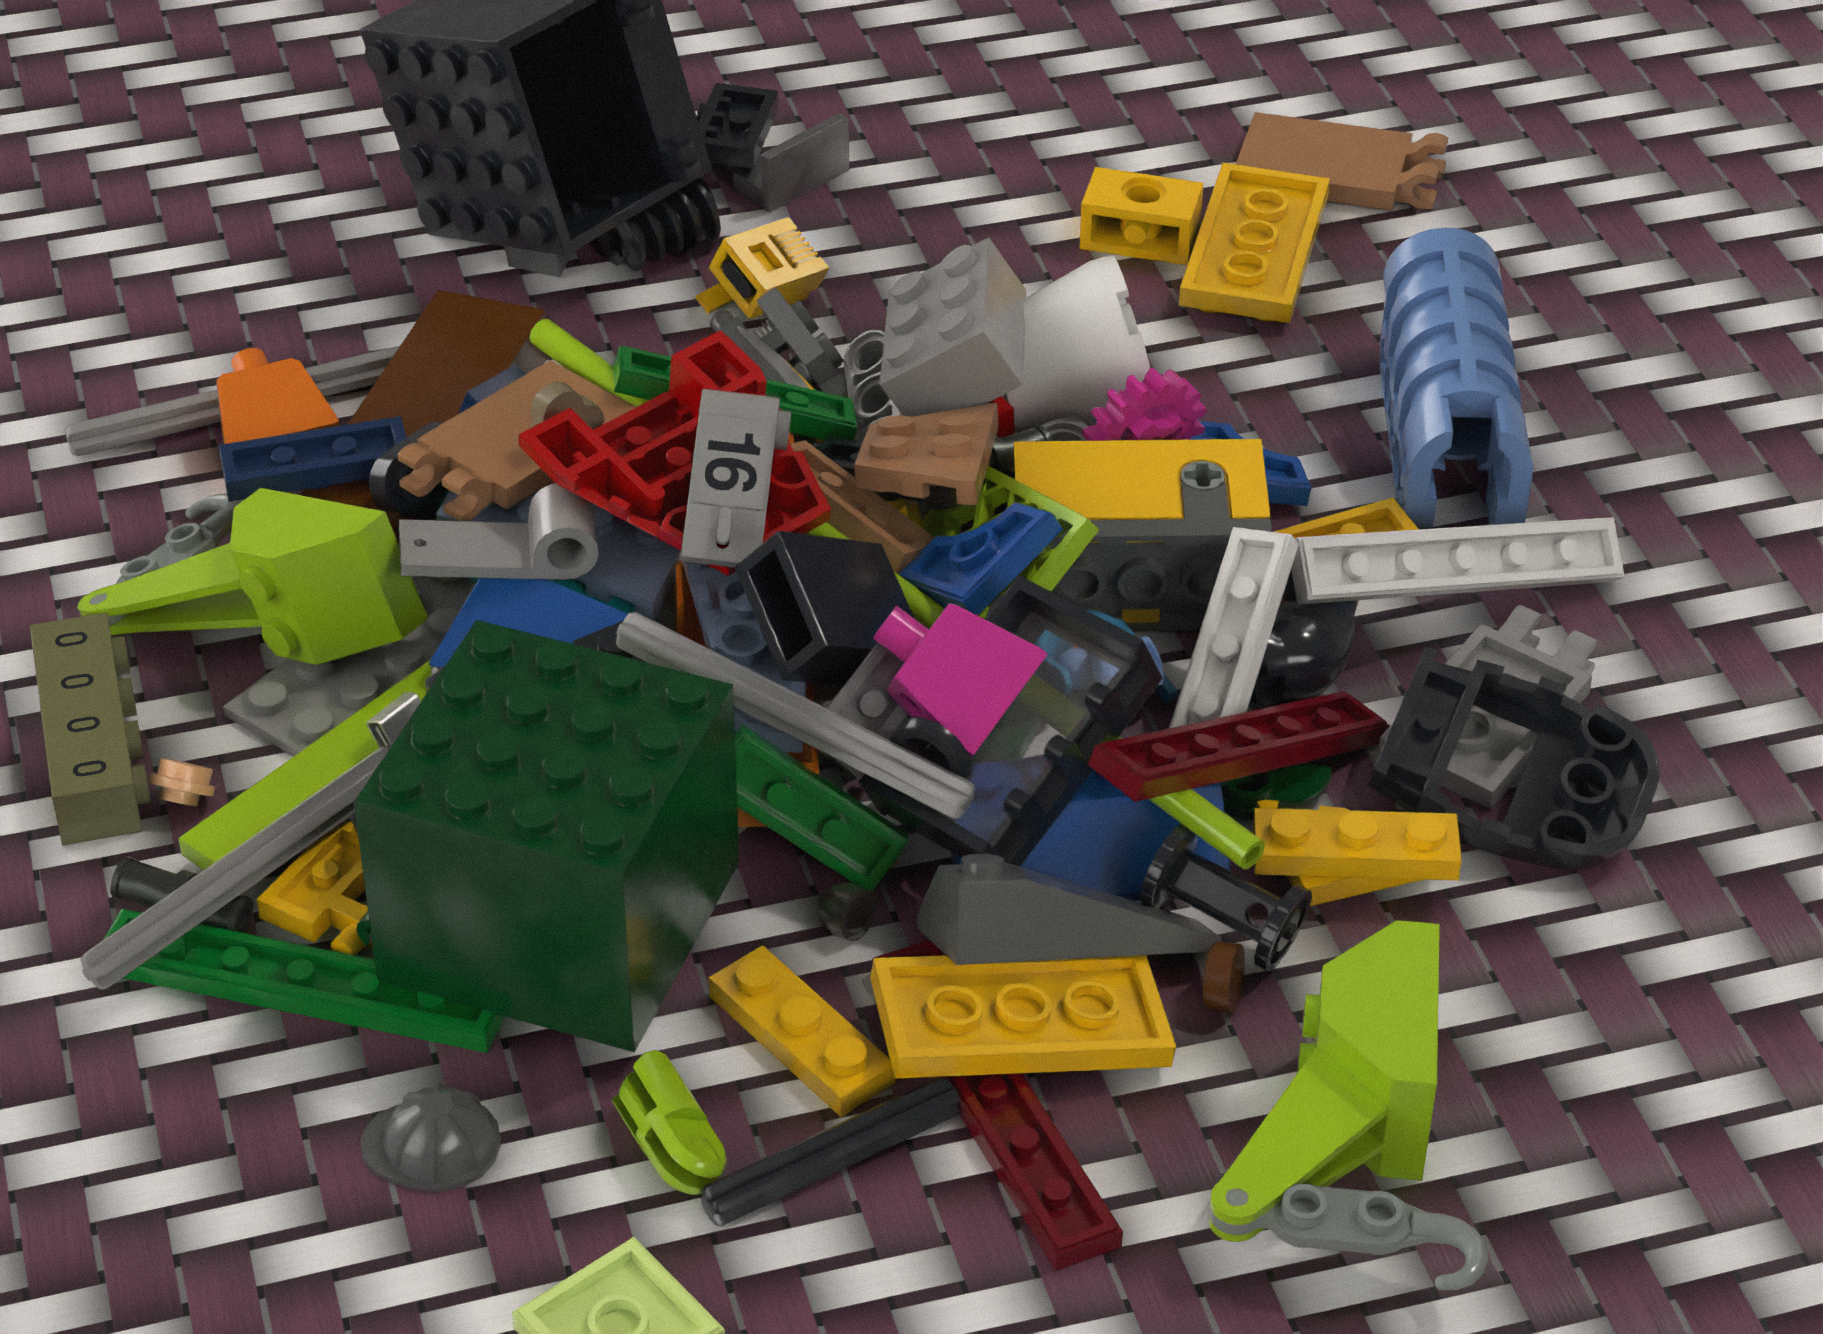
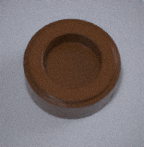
M1216 941L1211 945L1205 962L1202 989L1203 1002L1208 1010L1234 1013L1241 998L1245 972V952L1242 944Z

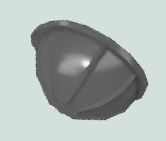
M439 1082L436 1086L407 1093L403 1097L401 1104L377 1114L366 1125L360 1144L363 1162L373 1174L388 1182L410 1189L441 1192L460 1189L481 1178L496 1162L501 1147V1137L498 1121L485 1106L481 1105L478 1096L469 1091L462 1092L452 1087L443 1086Z

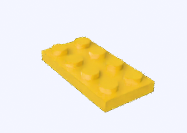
M1222 162L1180 286L1179 306L1196 308L1207 313L1222 312L1254 317L1265 322L1279 321L1290 323L1328 199L1330 178Z
M1146 955L956 965L948 956L873 958L870 980L895 1079L1172 1067L1176 1044Z

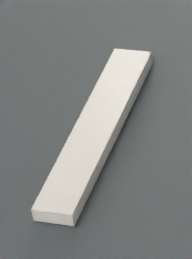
M1614 517L1298 537L1295 540L1299 545L1291 567L1297 605L1605 583L1625 577Z

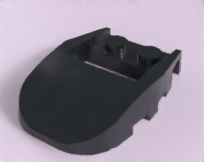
M1425 646L1374 767L1368 785L1370 788L1408 812L1457 814L1461 844L1535 865L1565 870L1589 868L1610 860L1631 844L1644 824L1660 776V766L1656 751L1641 729L1637 728L1627 718L1601 704L1590 709L1565 696L1567 686L1541 676L1539 683L1536 684L1504 675L1505 666L1478 659L1473 671L1435 662L1438 649ZM1473 705L1504 720L1538 733L1503 823L1488 817L1481 821L1450 805L1451 798L1438 791Z

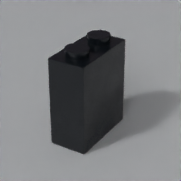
M777 531L735 566L774 662L784 681L844 685L877 644L873 637L896 606L914 618L882 544Z

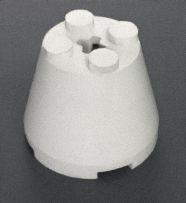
M1114 255L1091 260L1026 297L1024 302L1022 386L1002 395L1014 407L1015 434L1076 413L1088 427L1095 425L1097 419L1090 412L1095 407H1106V403L1109 401L1106 392L1111 388L1117 392L1125 390L1126 380L1130 375H1133L1139 382L1144 380L1147 371L1150 369V364L1142 334L1138 331L1132 308L1129 303H1126L1125 298L1129 297V293Z

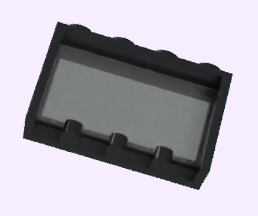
M1019 575L1006 593L995 599L988 610L985 620L1040 647L1048 655L970 759L973 770L970 782L974 784L975 792L973 801L966 813L960 819H953L867 774H864L859 783L880 814L884 816L887 814L958 857L962 858L970 854H992L1002 857L1006 863L1020 867L1094 770L1088 765L1095 745L1117 740L1163 677L1142 639ZM920 738L909 739L912 743L941 752L936 746Z

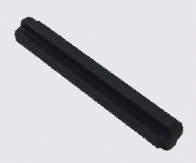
M938 1077L705 1185L701 1190L702 1207L714 1225L723 1226L957 1116L960 1112L959 1101L961 1099L959 1093L946 1077Z

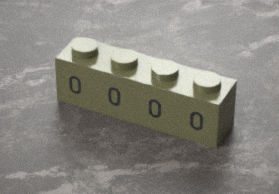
M107 613L30 625L51 794L62 846L142 832L138 805L151 803L145 764L132 766L131 762L144 759L138 720L125 722V717L137 716L131 677L119 679L118 675L131 674L125 637H111Z

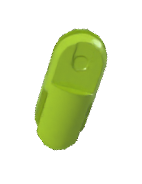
M658 1050L644 1052L633 1065L635 1072H631L626 1076L620 1086L619 1094L613 1097L611 1101L659 1176L668 1185L680 1192L691 1195L701 1194V1190L705 1185L716 1181L723 1174L727 1163L725 1149L707 1121V1116L667 1055Z

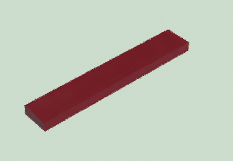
M1342 691L1096 744L1088 765L1133 801L1138 802L1380 745V737L1390 725L1385 719L1352 695Z
M926 940L874 958L946 955L931 940ZM1022 1073L945 1076L959 1093L961 1099L959 1101V1115L1055 1271L1122 1247L1123 1230Z

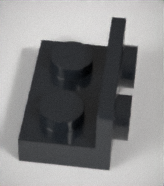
M724 83L715 84L708 102H701L699 104L696 115L711 164L718 163L729 168L755 167L778 111V91ZM708 173L701 176V178L705 180Z

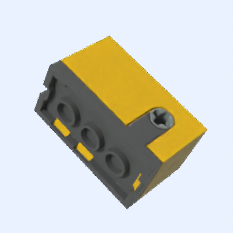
M1261 439L1014 442L1013 479L1083 515L1100 529L1051 592L1085 610L1092 609L1115 619H1123L1133 632L1200 631L1233 527L1272 532ZM1067 533L1053 539L1051 549L1057 547Z

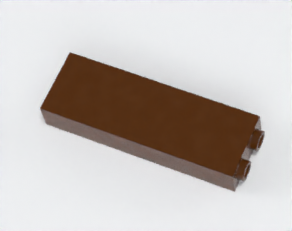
M437 290L348 424L401 416L406 437H409L430 422H446L458 414L468 390L514 365H517L527 374L546 362L549 356L530 342L531 330L537 322L546 319V310ZM369 479L330 485L322 489H305L300 494L301 496L384 511L372 499ZM435 500L413 514L386 512L398 544L399 519L437 521Z

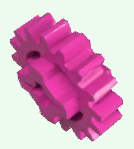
M1150 368L1142 382H1139L1133 375L1127 377L1125 390L1117 392L1111 388L1106 392L1109 399L1106 407H1095L1090 413L1097 419L1095 425L1084 428L1082 435L1087 441L1191 440V437L1204 433L1205 427L1197 419L1207 413V408L1199 401L1201 394L1184 377L1180 378L1172 369H1168L1161 375L1155 368Z

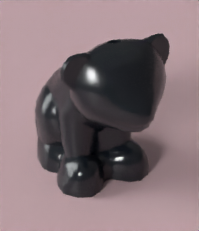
M1291 569L1282 596L1283 602H1280L1248 706L1252 710H1258L1319 697L1332 686L1349 660L1350 649L1355 635V611L1359 600L1297 605Z

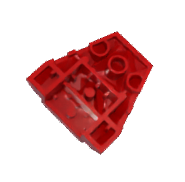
M720 330L671 355L669 390L594 430L571 408H568L518 435V446L557 485L682 551L702 389L766 396L767 380L761 368ZM789 440L787 450L774 449L763 543L777 531L806 534L830 520L831 508L803 452L794 451ZM718 543L717 546L724 549L728 547V544L721 545ZM708 565L727 576L736 573L734 567Z

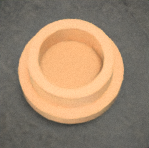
M160 758L157 773H150L148 783L161 786L159 799L198 807L200 795L214 797L216 788L213 785H209L213 769Z

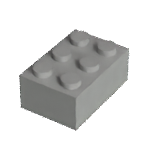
M989 237L973 246L962 245L957 247L941 263L922 273L915 271L903 276L889 290L880 386L902 416L914 417L986 404L1022 386L1026 289Z

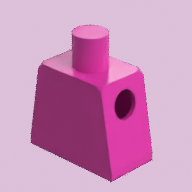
M950 603L930 629L896 606L873 637L876 642L905 662L886 689L889 695L910 717L918 716L937 722L955 735L967 750L969 759L973 757L1048 655L1040 647L958 605Z

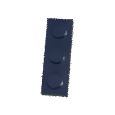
M401 416L218 445L228 502L246 499L259 488L292 492L305 489H322L330 485L367 480L375 461L382 454L407 438Z

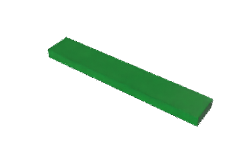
M121 908L104 939L142 914V912ZM198 924L123 977V979L488 1053L505 1017L484 1009L473 1008L434 995L377 980L375 959Z

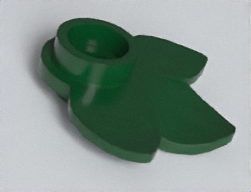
M1296 764L1220 782L1224 812L1239 819L1253 820L1257 801L1266 799L1279 801L1278 806L1307 804L1316 800L1326 791L1330 784L1332 769L1319 764Z

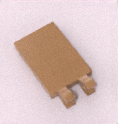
M1255 112L1236 164L1330 178L1327 202L1393 211L1395 202L1411 204L1419 209H1432L1436 201L1437 190L1424 189L1419 186V183L1436 185L1437 179L1443 177L1446 161L1432 159L1427 154L1444 155L1448 144V137L1440 133H1430L1420 140L1412 142L1413 133Z
M549 360L417 438L418 444L411 443L402 448L397 454L398 460L414 470L411 474L399 480L400 487L417 497H421L431 492L442 481V486L458 495L453 501L444 505V513L458 521L472 520L483 508L493 502L508 510L553 482L518 446V435L531 428L532 402L536 394L544 386L558 381L566 383L578 394L590 399L603 411V424L636 408V406Z

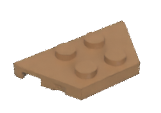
M986 403L914 417L889 416L878 420L877 423L869 424L854 464L856 489L895 492L903 496L924 499L930 495L929 487L943 486L956 488L957 504L977 505L999 427L997 403Z

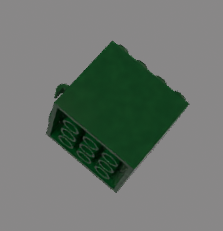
M476 620L354 801L368 911L358 922L356 931L365 945H368L372 940L377 980L635 1052L740 863L733 684Z

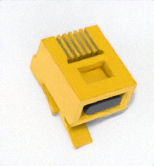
M789 217L724 238L708 267L720 283L697 294L695 298L707 314L735 301L748 319L763 315V310L756 300L775 287L789 305L794 304L798 300L807 299L812 290L818 289L829 267L821 257H817L818 253L816 251L812 252L814 248L812 246L808 247L810 243L808 241L804 242L806 238L804 236L800 237L802 233L800 231L796 232V225Z

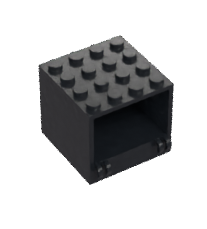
M415 0L359 29L366 48V62L375 74L383 98L384 115L393 127L401 151V165L411 180L418 201V215L427 228L429 235L566 256L712 170L662 0Z

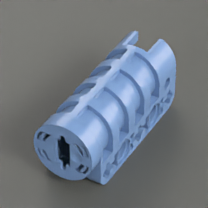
M1435 228L1417 233L1406 239L1393 251L1386 263L1383 275L1385 303L1380 337L1379 362L1396 501L1418 529H1432L1437 502L1433 469L1445 471L1444 458L1450 460H1470L1476 458L1478 471H1487L1486 504L1490 525L1525 523L1533 475V463L1525 416L1521 408V392L1518 376L1515 371V356L1512 340L1509 335V321L1503 299V285L1497 256L1484 239L1463 229Z

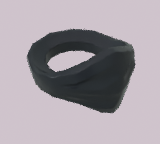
M918 716L904 718L893 731L890 739L891 742L970 781L973 770L967 750L955 735L939 723ZM920 738L936 746L941 752L912 743L909 739Z

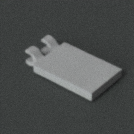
M1518 605L1498 631L1481 623L1446 662V665L1473 671L1478 659L1505 666L1504 675L1536 684L1539 683L1541 676L1566 685L1567 688L1564 695L1581 704L1590 693L1591 673L1595 667V663L1587 660V658L1596 648L1598 640L1574 630L1552 657L1536 649L1540 637L1531 634L1534 628L1541 622L1542 614L1523 605ZM1473 705L1441 785L1491 810L1524 771L1538 733L1504 720ZM1392 724L1380 737L1379 755Z

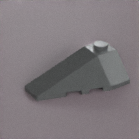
M970 854L962 857V864L939 865L917 914V928L956 965L1208 952L1212 944L1222 939L1197 919L1157 907H1150L1140 902L1004 862L1002 857L992 854Z

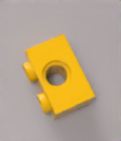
M1095 167L1081 203L1079 249L1188 265L1201 225L1203 183Z

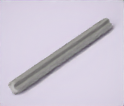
M391 347L305 369L324 397L374 385L399 347ZM216 389L70 424L66 427L65 431L69 449L73 455L81 456L221 422L218 392Z
M637 612L629 613L617 629L616 644L620 649L651 664L733 684L734 707L953 819H960L973 801L975 786L972 782Z
M385 746L375 750L84 953L80 960L83 966L82 972L87 980L92 981L99 989L109 988L355 813V799L390 747Z

